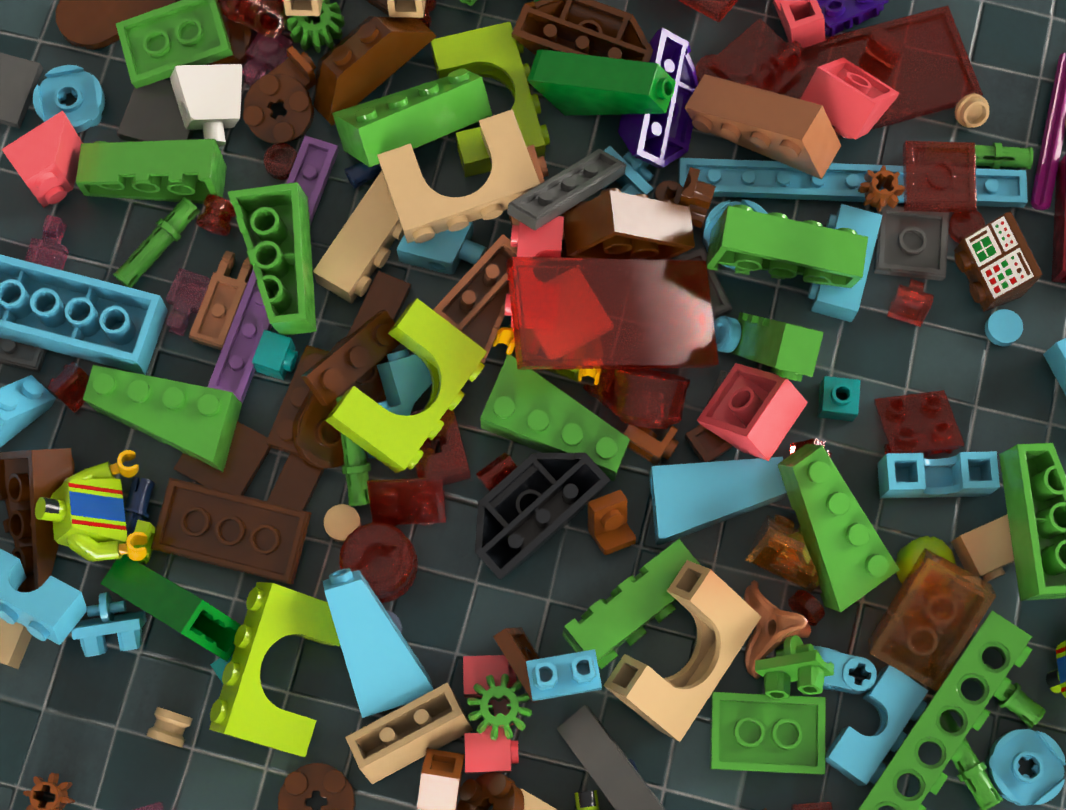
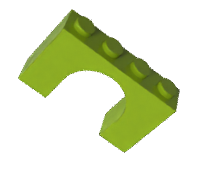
M511 22L433 39L431 41V50L438 79L447 77L452 71L467 69L477 75L492 78L504 84L514 98V104L511 109H513L526 147L534 145L537 157L544 156L545 158V146L550 145V138L546 125L539 124L537 117L538 114H541L537 93L531 94L528 85L530 83L527 81L530 67L528 63L522 64L520 54L524 53V48L522 44L512 37L513 29ZM480 127L456 132V145L464 176L469 177L490 172L492 163L483 142Z
M418 298L407 306L388 334L417 355L427 366L432 380V392L425 408L415 415H397L386 410L353 386L344 393L325 420L395 473L401 472L406 468L411 470L419 462L424 454L420 450L421 446L427 438L433 440L442 429L444 422L440 420L447 409L453 411L465 395L461 391L467 380L473 382L485 366L481 360L487 353L485 349Z
M256 582L255 587L247 597L246 607L248 610L244 623L235 634L234 644L236 647L232 660L223 671V687L220 697L211 708V725L209 730L305 758L317 720L285 711L272 704L262 689L260 680L261 664L268 649L276 641L293 634L323 645L339 647L340 642L328 602L275 583Z

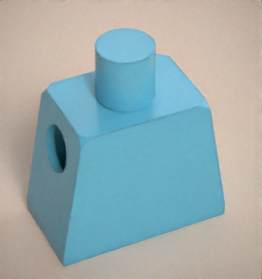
M469 222V225L462 230L454 232L446 230L435 234L434 238L423 243H415V241L407 243L405 235H403L397 247L399 261L402 263L451 275L455 273L461 259L474 265L485 254L487 247L471 241L474 230L473 222Z

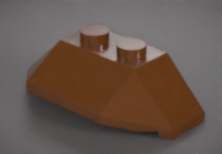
M539 0L537 2L525 3L512 32V37L535 55L537 50H550L649 62L654 51L650 43L648 44L633 14L595 0Z
M369 16L318 60L314 95L315 109L333 126L335 121L332 113L357 105L430 43L436 35L418 18Z

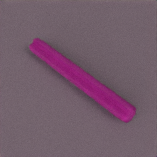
M1062 53L1058 59L1030 203L1032 208L1036 210H1048L1051 206L1066 129V53Z

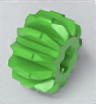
M323 0L320 16H290L286 21V26L291 32V40L294 43H300L301 48L305 52L311 46H314L317 53H320L322 45L333 48V39L342 38L341 28L345 25L344 16L340 14L341 10L337 2L331 3L330 0Z
M507 674L502 675L501 686H495L493 676L489 675L486 679L490 689L486 691L478 683L473 687L482 698L471 697L467 699L468 705L480 707V710L468 714L469 721H475L483 717L484 720L476 729L479 734L485 732L490 725L492 726L491 740H497L499 728H504L505 736L509 740L513 738L509 725L513 723L521 731L526 728L524 722L517 718V715L525 717L532 715L531 709L519 707V704L526 703L531 698L528 693L516 696V693L523 686L520 680L516 681L511 689L507 688L509 682ZM503 698L507 699L509 704L506 705V708L510 709L506 716L502 713L493 716L489 712L493 710V706L489 705L493 699L498 702Z

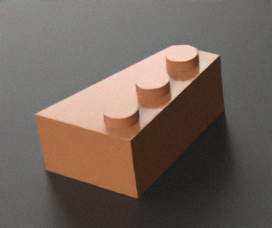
M504 234L497 239L433 309L487 351L481 360L483 364L505 316L506 293H514V281L507 280L509 259L517 258V247H511V240Z

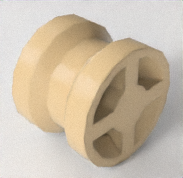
M157 707L154 713L156 717L155 724L148 729L146 736L183 748L185 742L183 734L185 728L191 726L193 718Z

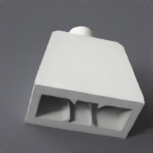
M242 64L175 66L170 80L184 127L187 130L203 129L204 139H216L218 147L225 145L224 129L235 127L240 119Z

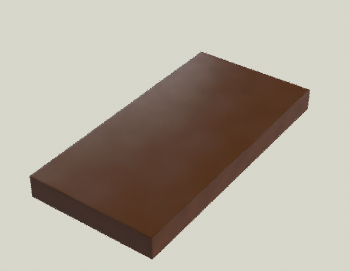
M169 478L151 549L293 584L312 513Z

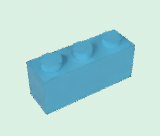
M841 204L836 215H829L826 224L827 228H849L855 230L858 235L868 237L863 277L852 288L811 283L808 298L813 299L812 312L848 322L853 321L859 311L883 215Z

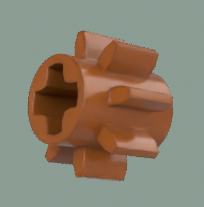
M884 165L877 173L868 170L864 176L866 182L861 183L858 188V192L865 193L863 205L875 207L878 213L887 204L894 209L899 202L897 196L902 195L905 190V186L898 185L897 178L900 173H892L886 170Z
M50 773L48 782H45L42 777H33L36 785L31 791L23 792L25 796L29 797L31 803L26 810H62L67 803L75 802L74 799L68 797L67 792L73 784L71 782L59 784L58 773ZM44 792L55 794L54 802L43 800Z

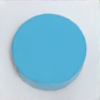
M1008 309L995 311L985 323L987 338L998 346L1013 344L1023 332L1021 318L1018 314Z
M720 316L713 322L709 331L710 345L716 351L730 353L736 349L741 339V325L735 318Z

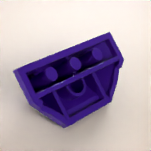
M664 28L658 29L649 42L654 50L649 62L658 63L676 82L674 94L670 100L667 112L663 114H622L618 129L619 135L632 156L659 169L686 154L689 150L693 125L684 107L699 84L695 66L689 55V52H691L689 42Z

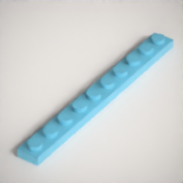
M680 158L678 163V183L684 187L689 169L692 167L700 170L698 181L716 186L714 197L864 202L865 193L858 192V188L861 183L866 182L864 179L866 172L871 170L877 173L883 165L831 163L821 180L778 161ZM884 165L886 170L892 173L899 172L900 175L897 178L898 185L905 186L902 195L897 196L898 203L1024 208L1028 203L1026 170Z

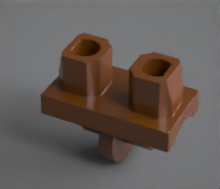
M692 167L689 169L684 187L675 181L669 180L658 184L654 193V199L673 200L675 204L690 207L692 226L702 228L716 186L698 181L700 170Z

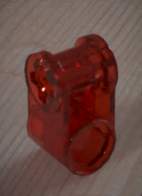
M223 0L220 5L221 12L227 18L241 23L266 37L280 35L289 17L285 14L283 0ZM269 12H270V13H273V14H275L278 18H277V19L271 18V17H269V16L267 15V13H269Z

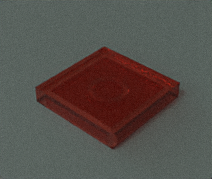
M905 141L903 144L904 211L974 213L977 210L975 143Z

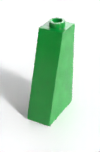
M537 50L527 79L564 116L663 114L667 112L676 84L674 79L658 63L550 50Z
M126 554L122 555L121 559H116L100 583L228 662L236 647L234 644L235 634L241 624L138 561L131 560Z

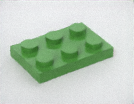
M181 0L116 23L130 80L136 89L169 78L175 66L206 65L233 55L218 0Z
M712 692L710 769L824 775L826 697L789 696L788 699L773 700L767 694Z

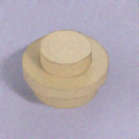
M972 93L964 96L955 108L957 122L967 128L979 127L989 117L988 102L980 94Z

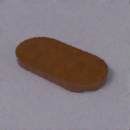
M60 0L56 8V23L61 34L70 44L76 47L80 46L96 50L120 40L116 23L181 0Z
M346 336L340 341H338L332 348V350L349 336ZM387 355L339 396L344 395L348 389L355 386L377 403L386 401L377 365L388 362ZM309 390L293 422L292 438L294 446L301 458L312 466L327 469L344 465L340 431L325 421L336 406L337 401L335 399L329 405H321L312 391Z

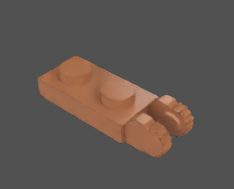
M225 251L217 272H213L189 334L191 341L222 350L253 270L249 257L244 260L238 278L234 279L229 276L235 263V253Z

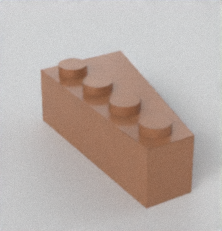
M704 74L684 107L692 120V125L699 131L719 136L821 180L841 147V143L823 105Z

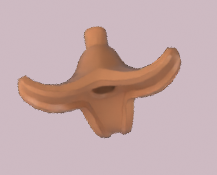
M753 580L751 585L746 588L743 599L761 618L748 641L744 662L747 672L755 679H758L761 675L755 671V660L765 659L776 647L784 644L788 636L797 635L801 638H808L811 633V627L803 615L780 610L759 591V582Z

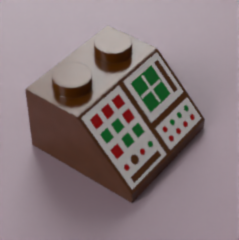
M1011 211L964 237L954 250L955 263L961 272H965L970 283L971 296L976 303H980L984 312L1021 298L1043 275Z

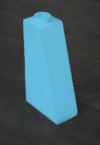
M771 457L769 461L756 458L652 466L649 472L656 545L668 543L782 500L787 492L777 464L783 461V457Z
M341 569L331 573L329 579L323 580L324 592L362 718L406 705L434 690L430 676L360 570L351 572V569Z

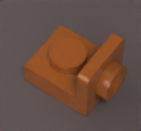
M290 46L286 50L288 59L268 74L291 76L303 83L309 90L316 84L314 74L316 66L307 53L303 51L300 54L293 46ZM280 99L279 102L284 105V101Z
M630 423L623 433L630 439L628 449L655 466L658 465L662 457L669 460L679 444V441L674 439L678 428L673 425L662 442L656 439L657 435L652 430L643 425L636 427Z
M621 489L588 502V532L604 555L611 554L636 543V535L627 524V498Z

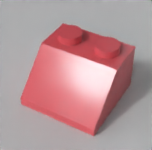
M843 57L817 67L801 100L823 105L831 124L835 126V131L847 139L856 140L869 133L896 100L899 92Z
M62 110L1 150L42 207L45 208L49 204L59 203L66 197L68 192L73 190L80 148L83 142Z
M735 363L697 421L700 425L741 452L769 461L808 402L789 379Z

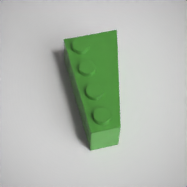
M458 69L450 72L447 77L334 112L332 115L343 150L368 167H373L380 164L377 157L378 154L410 143L412 148L415 149L474 124L479 120L492 116V111L482 76L467 69Z
M216 139L136 142L95 141L93 143L81 144L76 184L84 196L179 202L182 197H185L192 203L222 205L227 166Z
M298 182L228 191L270 324L280 335L284 336L317 332L307 195Z
M728 205L711 230L705 269L718 271L719 264L735 266V273L749 275L750 271L767 270L771 278L785 280V278L803 275V281L807 283L852 288L863 277L868 237L858 235L855 230L849 228L831 229L822 227L823 225L820 222L813 220L800 222L788 219L782 213L772 212L764 214L755 212L746 205Z
M739 313L738 321L741 325V339L736 349L730 352L731 354L770 366L771 371L782 378L802 382L803 375L813 377L824 332L747 313Z
M508 354L480 417L482 429L539 452L586 453L612 481H615L630 441L620 431L514 356Z
M93 365L83 400L97 412L224 472L242 403L233 392Z
M1053 443L1017 444L1000 453L999 458L1020 601L1066 598V475Z
M806 444L777 464L791 507L797 515L800 525L798 529L802 541L806 543L812 561L810 565L814 577L818 579L822 591L820 595L824 607L842 612L900 570L823 446Z
M678 539L646 563L639 570L640 573L635 577L632 575L620 583L610 593L611 596L608 599H599L591 605L581 616L582 619L579 622L574 618L566 624L562 636L575 652L595 649L597 663L602 670L619 656L615 652L618 647L625 642L632 646L648 633L644 626L654 618L660 623L676 610L672 604L677 600L667 592L668 588L687 560L698 565L700 563L681 540Z

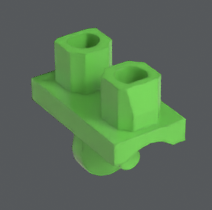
M793 635L786 637L784 648L776 650V657L755 660V671L764 677L765 694L773 700L788 699L790 696V683L797 681V689L803 694L813 695L822 693L824 677L834 675V664L832 662H824L820 653L814 650L811 643L804 645L799 636Z

